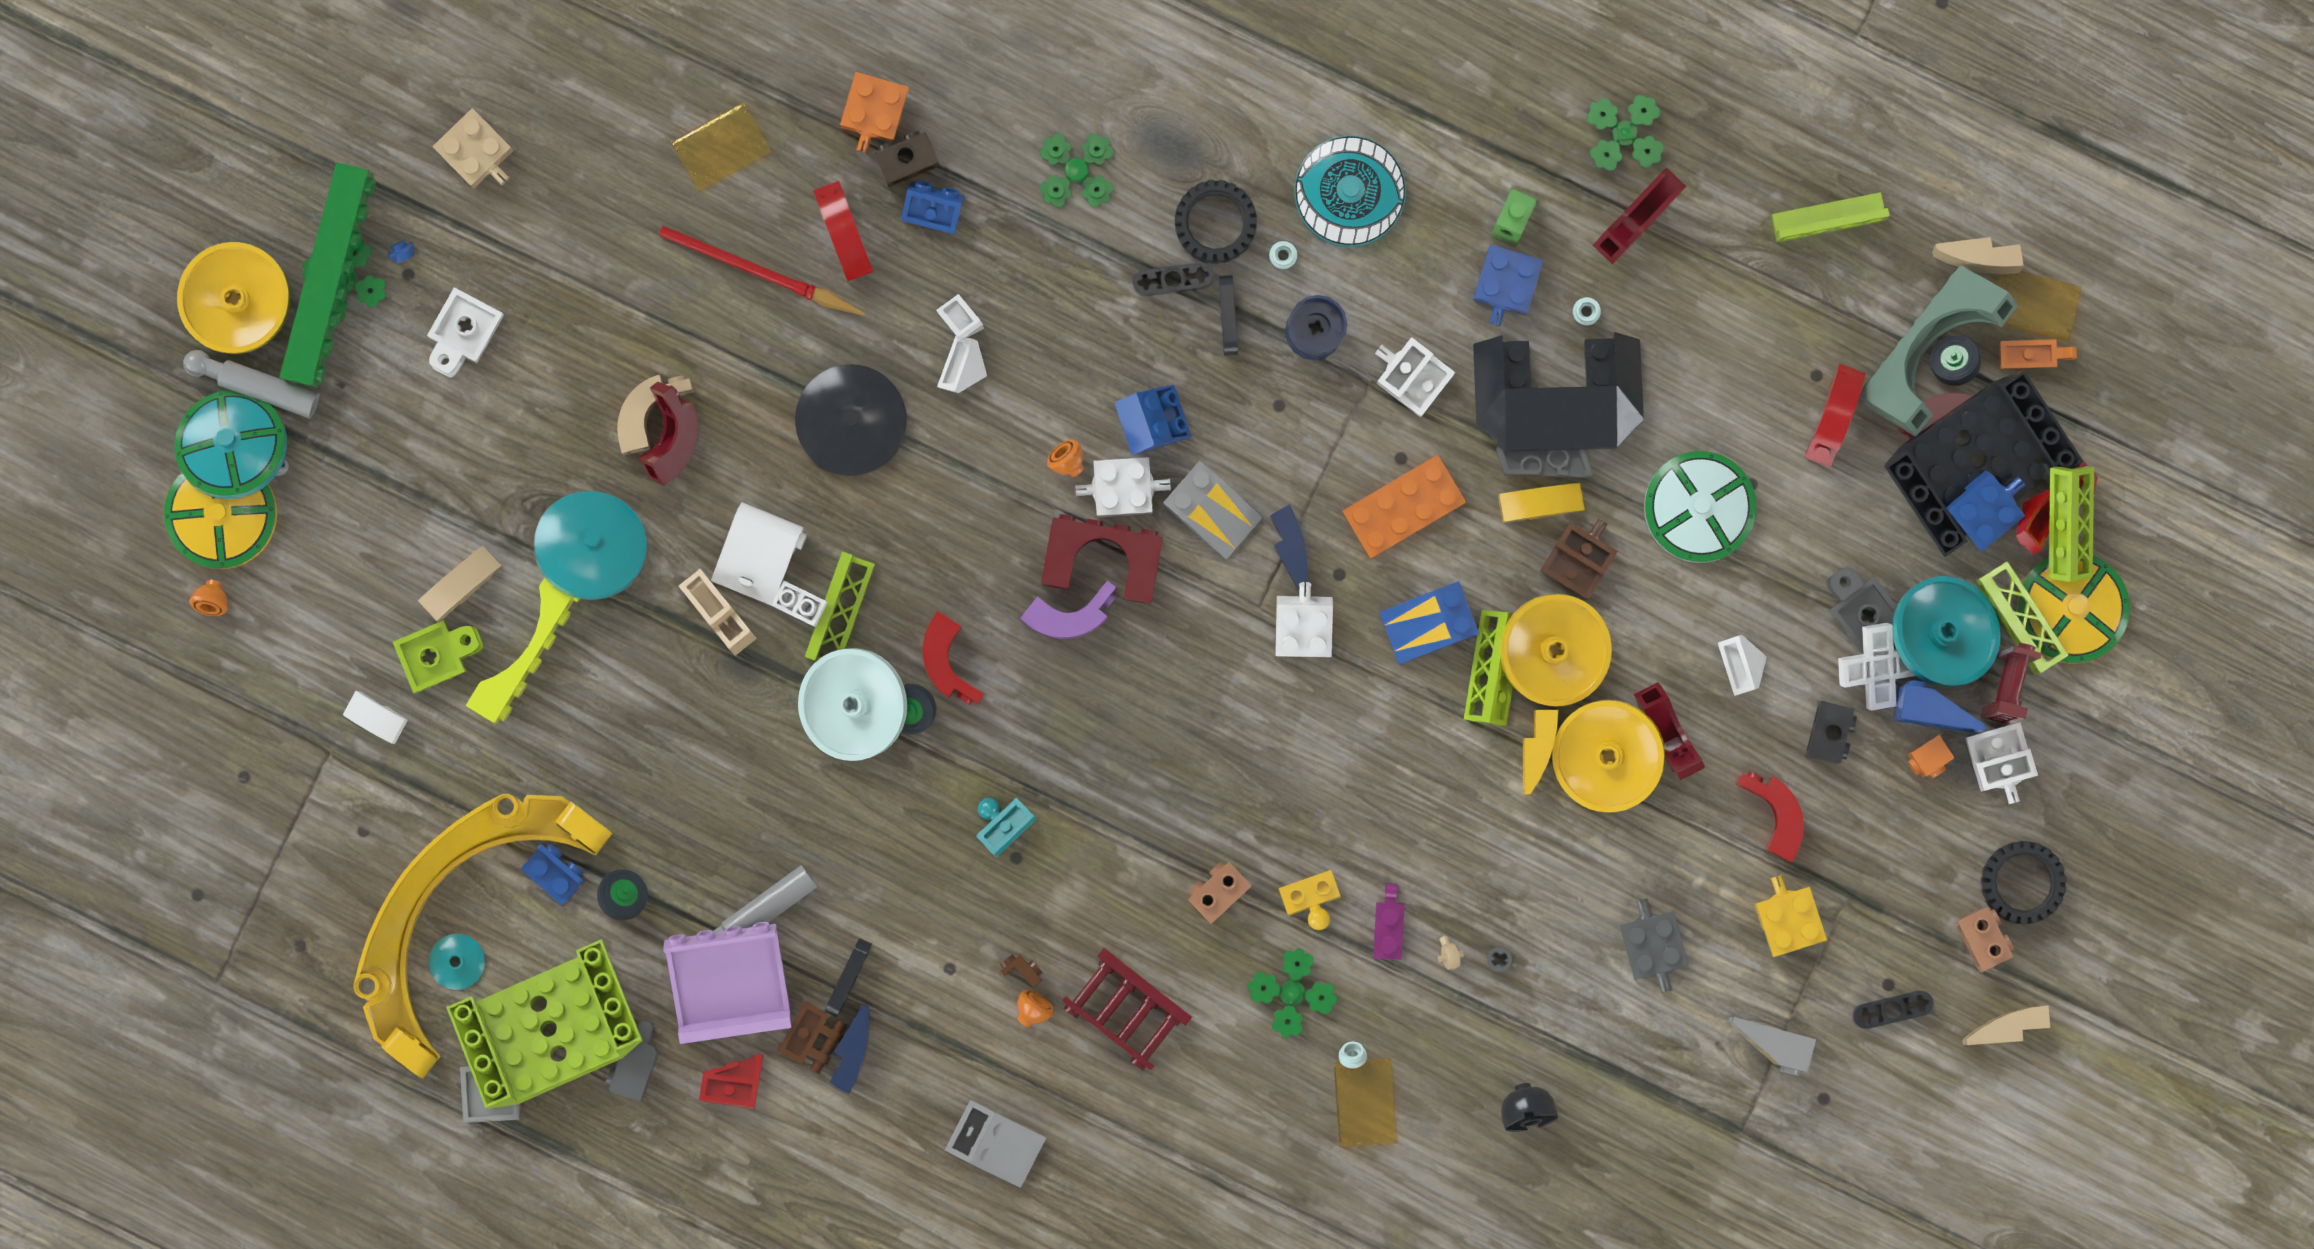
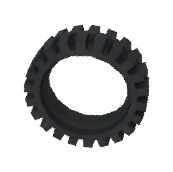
M1208 180L1190 188L1180 200L1175 213V230L1179 242L1191 256L1206 263H1226L1238 258L1252 243L1257 229V214L1252 200L1242 188L1225 180ZM1220 195L1231 199L1238 205L1243 215L1241 234L1234 243L1224 248L1213 249L1203 246L1194 239L1189 230L1188 219L1191 209L1199 200L1207 196Z
M2017 841L2004 845L1989 857L1983 868L1981 890L1986 899L1985 902L1992 910L1996 911L2000 918L2016 924H2032L2042 921L2057 910L2066 893L2067 887L2065 885L2067 878L2064 874L2063 864L2060 863L2057 855L2039 843ZM2027 855L2035 857L2045 865L2050 874L2051 886L2049 894L2043 903L2034 909L2019 910L2012 908L2003 901L1998 893L1996 882L1998 872L2003 864L2014 856Z

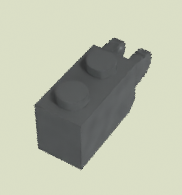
M650 1020L641 1021L637 1025L643 1041L624 1058L618 1060L616 1069L611 1067L606 1080V1084L610 1085L608 1091L637 1101H643L659 1055L656 1046L650 1044L653 1031H655L654 1024Z

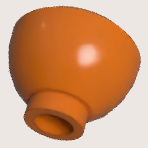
M1067 440L1060 443L1049 454L1047 466L1058 474H1069L1071 477L1078 476L1084 469L1082 465L1083 451L1077 440Z
M207 580L205 585L200 586L193 592L189 600L191 607L204 615L221 616L228 611V598L222 590L223 585L216 580Z
M1032 990L1021 991L1017 1001L1019 1012L1017 1020L1022 1025L1031 1027L1032 1024H1040L1051 1018L1054 1014V1009L1045 997Z

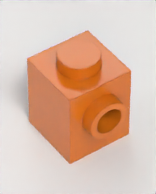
M1940 735L1934 736L1907 754L1911 759L1908 761V764L1916 775L1921 774L1922 777L1930 775L1932 779L1947 770L1944 765L1954 759V756Z

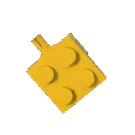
M1782 875L1770 878L1776 894L1768 900L1755 903L1754 906L1772 957L1826 941L1827 938L1810 887L1796 891L1786 890Z

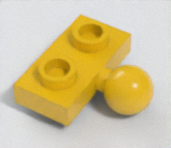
M1332 870L1279 888L1287 915L1290 916L1310 909L1308 923L1315 930H1323L1330 923L1329 913L1321 908L1320 905L1341 898Z

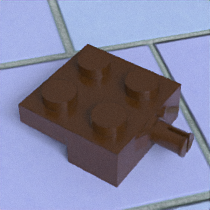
M1599 518L1590 532L1584 531L1570 522L1540 570L1541 573L1586 600L1589 599L1618 552L1600 539L1608 524L1604 521L1600 529L1597 530L1603 521Z

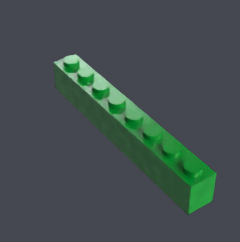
M336 162L279 377L285 381L318 389L319 383H323L325 379L326 367H324L326 356H330L333 349L332 333L339 326L340 313L338 311L340 303L344 302L347 296L346 280L354 269L355 260L352 259L354 250L361 243L362 233L359 232L361 223L367 219L369 206L367 205L368 197L373 194L376 186L374 174L367 169Z

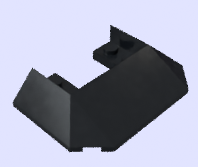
M1614 332L1613 338L1585 339L1586 386L1531 388L1529 341H1503V335L1474 343L1476 426L1492 437L1505 452L1617 449L1631 432L1644 421L1640 339Z

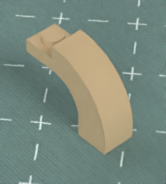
M660 375L651 377L639 384L628 395L622 405L618 418L617 432L621 452L624 456L651 448L647 433V419L651 410L658 403L650 387L656 382L663 383ZM684 376L668 379V384H666L676 388L680 396L694 392L692 381L684 379Z

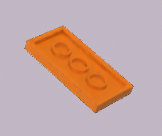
M1436 455L1344 509L1342 513L1369 559H1372L1466 504V501L1439 455Z

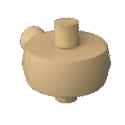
M1442 936L1439 939L1442 947L1438 961L1439 963L1443 962L1448 970L1456 969L1460 966V958L1464 957L1463 951H1458L1456 945L1449 942L1448 936Z

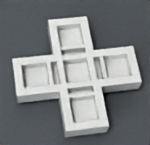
M1889 623L1862 627L1864 654L1838 658L1840 686L1845 688L1865 684L1866 708L1869 710L1897 706L1895 679L1915 676L1903 663L1897 649H1894L1893 625Z

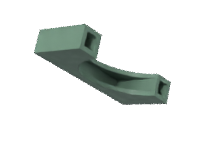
M1960 265L1955 273L1949 277L1940 292L1933 297L1922 315L1915 320L1914 325L1907 334L1898 342L1889 357L1882 362L1878 371L1864 385L1859 396L1860 399L1870 410L1912 435L1917 436L1933 415L1926 405L1919 400L1915 388L1917 367L1927 348L1943 333L1962 324L1988 322L2002 327L2019 305L2008 291Z

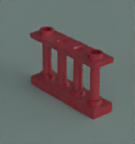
M2019 643L2018 647L2013 646L1998 652L1996 659L2005 661L1996 700L1992 704L1983 707L1980 718L2006 725L2026 719L2028 708L2022 707V702L2019 699L2028 664L2041 659L2042 653L2036 652L2035 646Z
M1103 948L1097 956L1101 959L1098 964L1100 967L1073 1001L1065 996L1062 1001L1067 1005L1063 1009L1076 1019L1081 1015L1133 1056L1130 1062L1143 1071L1147 1067L1151 1070L1154 1065L1148 1059L1175 1025L1178 1027L1182 1023L1186 1026L1192 1016ZM1116 971L1123 976V979L1120 981L1122 984L1094 1019L1082 1007L1106 976ZM1138 988L1145 994L1143 997L1144 1002L1116 1036L1104 1024L1129 992H1134ZM1158 1006H1161L1167 1011V1014L1164 1016L1166 1017L1165 1021L1140 1053L1136 1052L1126 1042L1153 1008L1156 1009Z

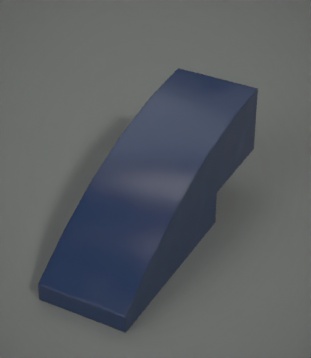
M1289 504L1270 515L1271 521L1282 538V541L1274 545V549L1298 591L1300 592L1299 584L1304 582V592H1306L1308 568L1304 538L1298 520Z
M866 1004L861 1006L834 1051L843 1060L829 1083L847 1094L851 1093L859 1077L868 1047L870 1011L869 1006Z

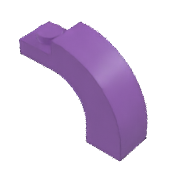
M1107 580L1085 608L1072 613L1059 612L1037 596L1020 620L1034 631L1047 637L1072 639L1084 636L1097 629L1107 620L1108 616L1100 611L1102 607L1108 609L1117 597L1114 594L1116 587Z

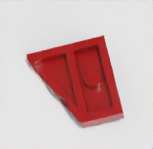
M757 1054L754 1057L703 1072L699 1101L755 1109L763 1054Z

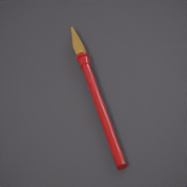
M662 226L659 232V236L792 290L802 297L805 296L807 300H814L822 307L865 315L864 312L829 290L819 289L813 284L809 286L806 282L794 280L666 226Z

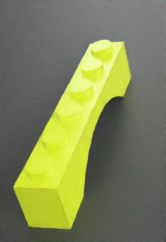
M545 577L539 585L541 598L540 617L536 632L529 646L509 668L492 678L481 681L466 704L468 708L495 724H498L500 720L504 722L512 711V707L509 706L515 696L519 698L527 686V683L524 682L529 673L534 674L542 661L539 658L544 648L546 650L550 649L556 639L554 632L558 625L564 626L571 615V612L568 611L573 601L578 602L580 600L559 591Z

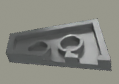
M1501 447L1496 448L1504 476L1593 478L1585 449L1505 452Z

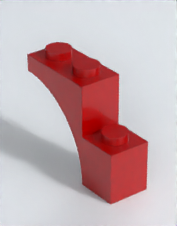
M2082 462L2074 469L2085 467L2088 465L2085 462ZM2094 473V493H2095L2096 483H2097V479H2098V477L2095 475V473ZM2084 475L2079 476V488L2081 489L2084 484ZM2050 489L2023 502L2022 512L2025 517L2019 521L2016 536L2019 543L2026 547L2032 555L2042 550L2044 542L2049 535Z

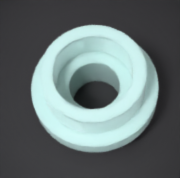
M1280 241L1272 246L1269 258L1276 268L1288 269L1296 262L1297 251L1291 243ZM1286 251L1289 257L1286 260H1280L1278 253Z
M1581 298L1573 307L1574 319L1581 325L1588 326L1594 324L1601 314L1598 302L1592 298ZM1582 308H1590L1592 314L1589 317L1583 316L1581 313Z
M1348 1042L1339 1051L1340 1063L1348 1068H1358L1367 1060L1366 1050L1358 1042Z

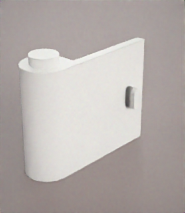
M742 502L735 514L711 581L771 605L782 584L792 554L796 548L801 550L805 543L807 534L803 533L804 527Z

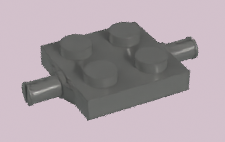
M1648 898L1643 899L1645 910H1643L1641 900L1636 901L1640 917L1632 923L1620 925L1634 980L1648 976L1657 977L1661 993H1664L1666 990L1663 981H1665L1668 991L1673 990L1668 974L1675 969L1689 966L1674 911L1661 915L1651 914Z

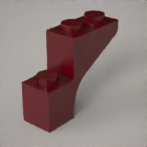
M1666 167L1592 246L1613 265L1642 233L1662 215L1687 186Z

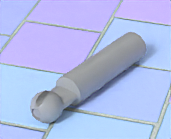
M202 350L190 351L186 354L183 361L184 369L193 377L205 375L217 379L218 386L264 401L309 419L312 418L319 402L320 393L230 360L224 363L214 361Z
M800 865L723 921L722 925L715 929L713 933L725 931L726 928L732 926H740L743 929L753 927L754 924L759 922L769 923L816 889L817 885L805 868Z

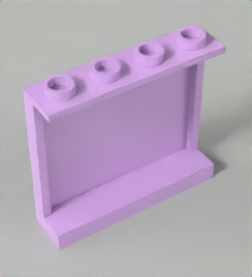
M759 922L749 928L741 929L740 926H732L722 932L713 933L712 930H704L698 932L695 936L686 937L684 934H677L669 937L668 940H664L663 950L667 957L679 1026L678 1036L680 1044L791 1028L792 1016L776 924L769 925L768 922Z

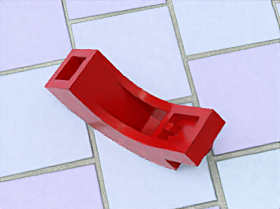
M836 181L813 190L847 282L872 273L873 269L840 182Z
M1839 363L1830 384L1821 417L1804 458L1831 467L1850 425L1866 373Z
M937 611L927 627L923 640V661L927 674L936 688L947 698L950 699L953 692L957 690L959 693L956 697L970 706L973 701L980 704L985 696L984 693L957 677L949 664L951 644L962 627Z
M1749 771L1747 775L1744 773L1740 774L1735 785L1764 799L1774 813V831L1764 850L1789 863L1793 862L1801 845L1804 831L1803 815L1796 797L1783 782L1774 776L1770 777L1765 785L1762 783L1764 778Z

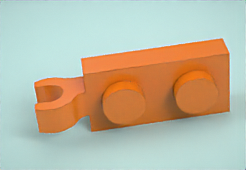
M2056 339L2000 341V370L2057 368V360H2075L2077 358V347L2057 348Z

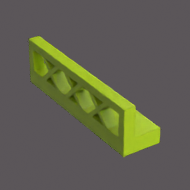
M1880 192L1775 213L1771 215L1776 242H1782L1886 221L1890 215L1888 208L1884 209Z
M2085 466L2076 469L2050 468V579L2073 582L2093 577L2094 467ZM2084 475V484L2080 489L2079 476ZM2083 504V513L2079 516V507ZM2082 531V532H2083V540H2082V542L2079 544V543H2078V536H2079L2080 532ZM2082 558L2083 569L2082 572H2078V563Z
M842 551L825 601L828 603L814 629L805 658L815 662L822 658L819 655L823 645L834 641L837 650L846 648L875 567L874 563L856 558ZM852 563L867 567L864 579L855 583L852 582L848 574ZM846 579H848L850 585L847 586V587H845V588H843L844 585H845ZM862 584L859 593H857L855 587ZM852 588L857 598L853 606L843 609L839 601L841 593ZM838 604L841 611L834 614ZM852 610L851 616L848 619L846 613ZM843 615L847 623L846 630L834 636L830 628L831 621ZM829 631L831 638L825 640L827 632ZM843 636L841 644L839 646L836 639Z
M2008 561L1975 581L1980 591L1990 601L1998 619L2017 647L2019 643L2036 647L2033 640L2038 641V645L2035 648L2036 652H2041L2042 643L2045 642L2053 644L2059 655L2046 662L2042 655L2041 659L2030 662L2028 665L2035 675L2042 673L2068 656ZM2005 570L2011 579L2009 590L1998 588L1992 577ZM2014 585L2019 592L2013 591ZM2002 593L2008 594L2007 600L2005 599ZM2012 595L2024 599L2026 602L2024 613L2013 611L2010 606ZM2029 608H2030L2031 612L2033 613V615H2028V613H2029ZM2018 617H2023L2022 623L2020 622ZM2027 619L2039 622L2041 625L2039 637L2027 633L2025 630ZM2044 633H2046L2049 639L2044 638Z
M1490 610L1481 611L1479 634L1477 635L1463 720L1507 727L1513 686L1507 679L1502 667L1500 643L1504 628L1513 615L1512 613ZM1490 617L1498 618L1497 628L1491 633L1488 629ZM1491 645L1493 649L1492 656L1486 661L1484 651ZM1486 672L1488 682L1481 688L1479 684L1480 676ZM1481 700L1484 704L1482 716L1474 715L1475 705Z

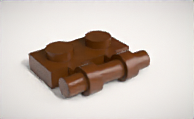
M805 1001L778 1051L800 1064L804 1063L808 1055L815 1058L810 1069L820 1074L824 1065L829 1064L831 1060L830 1054L835 1045L842 1040L844 1036L842 1033L847 1024L837 1019L833 1028H829L825 1023L830 1015ZM822 1033L827 1038L819 1051L813 1048V1045L819 1034Z

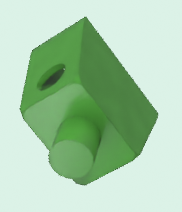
M1512 188L1491 233V237L1516 248L1537 199Z

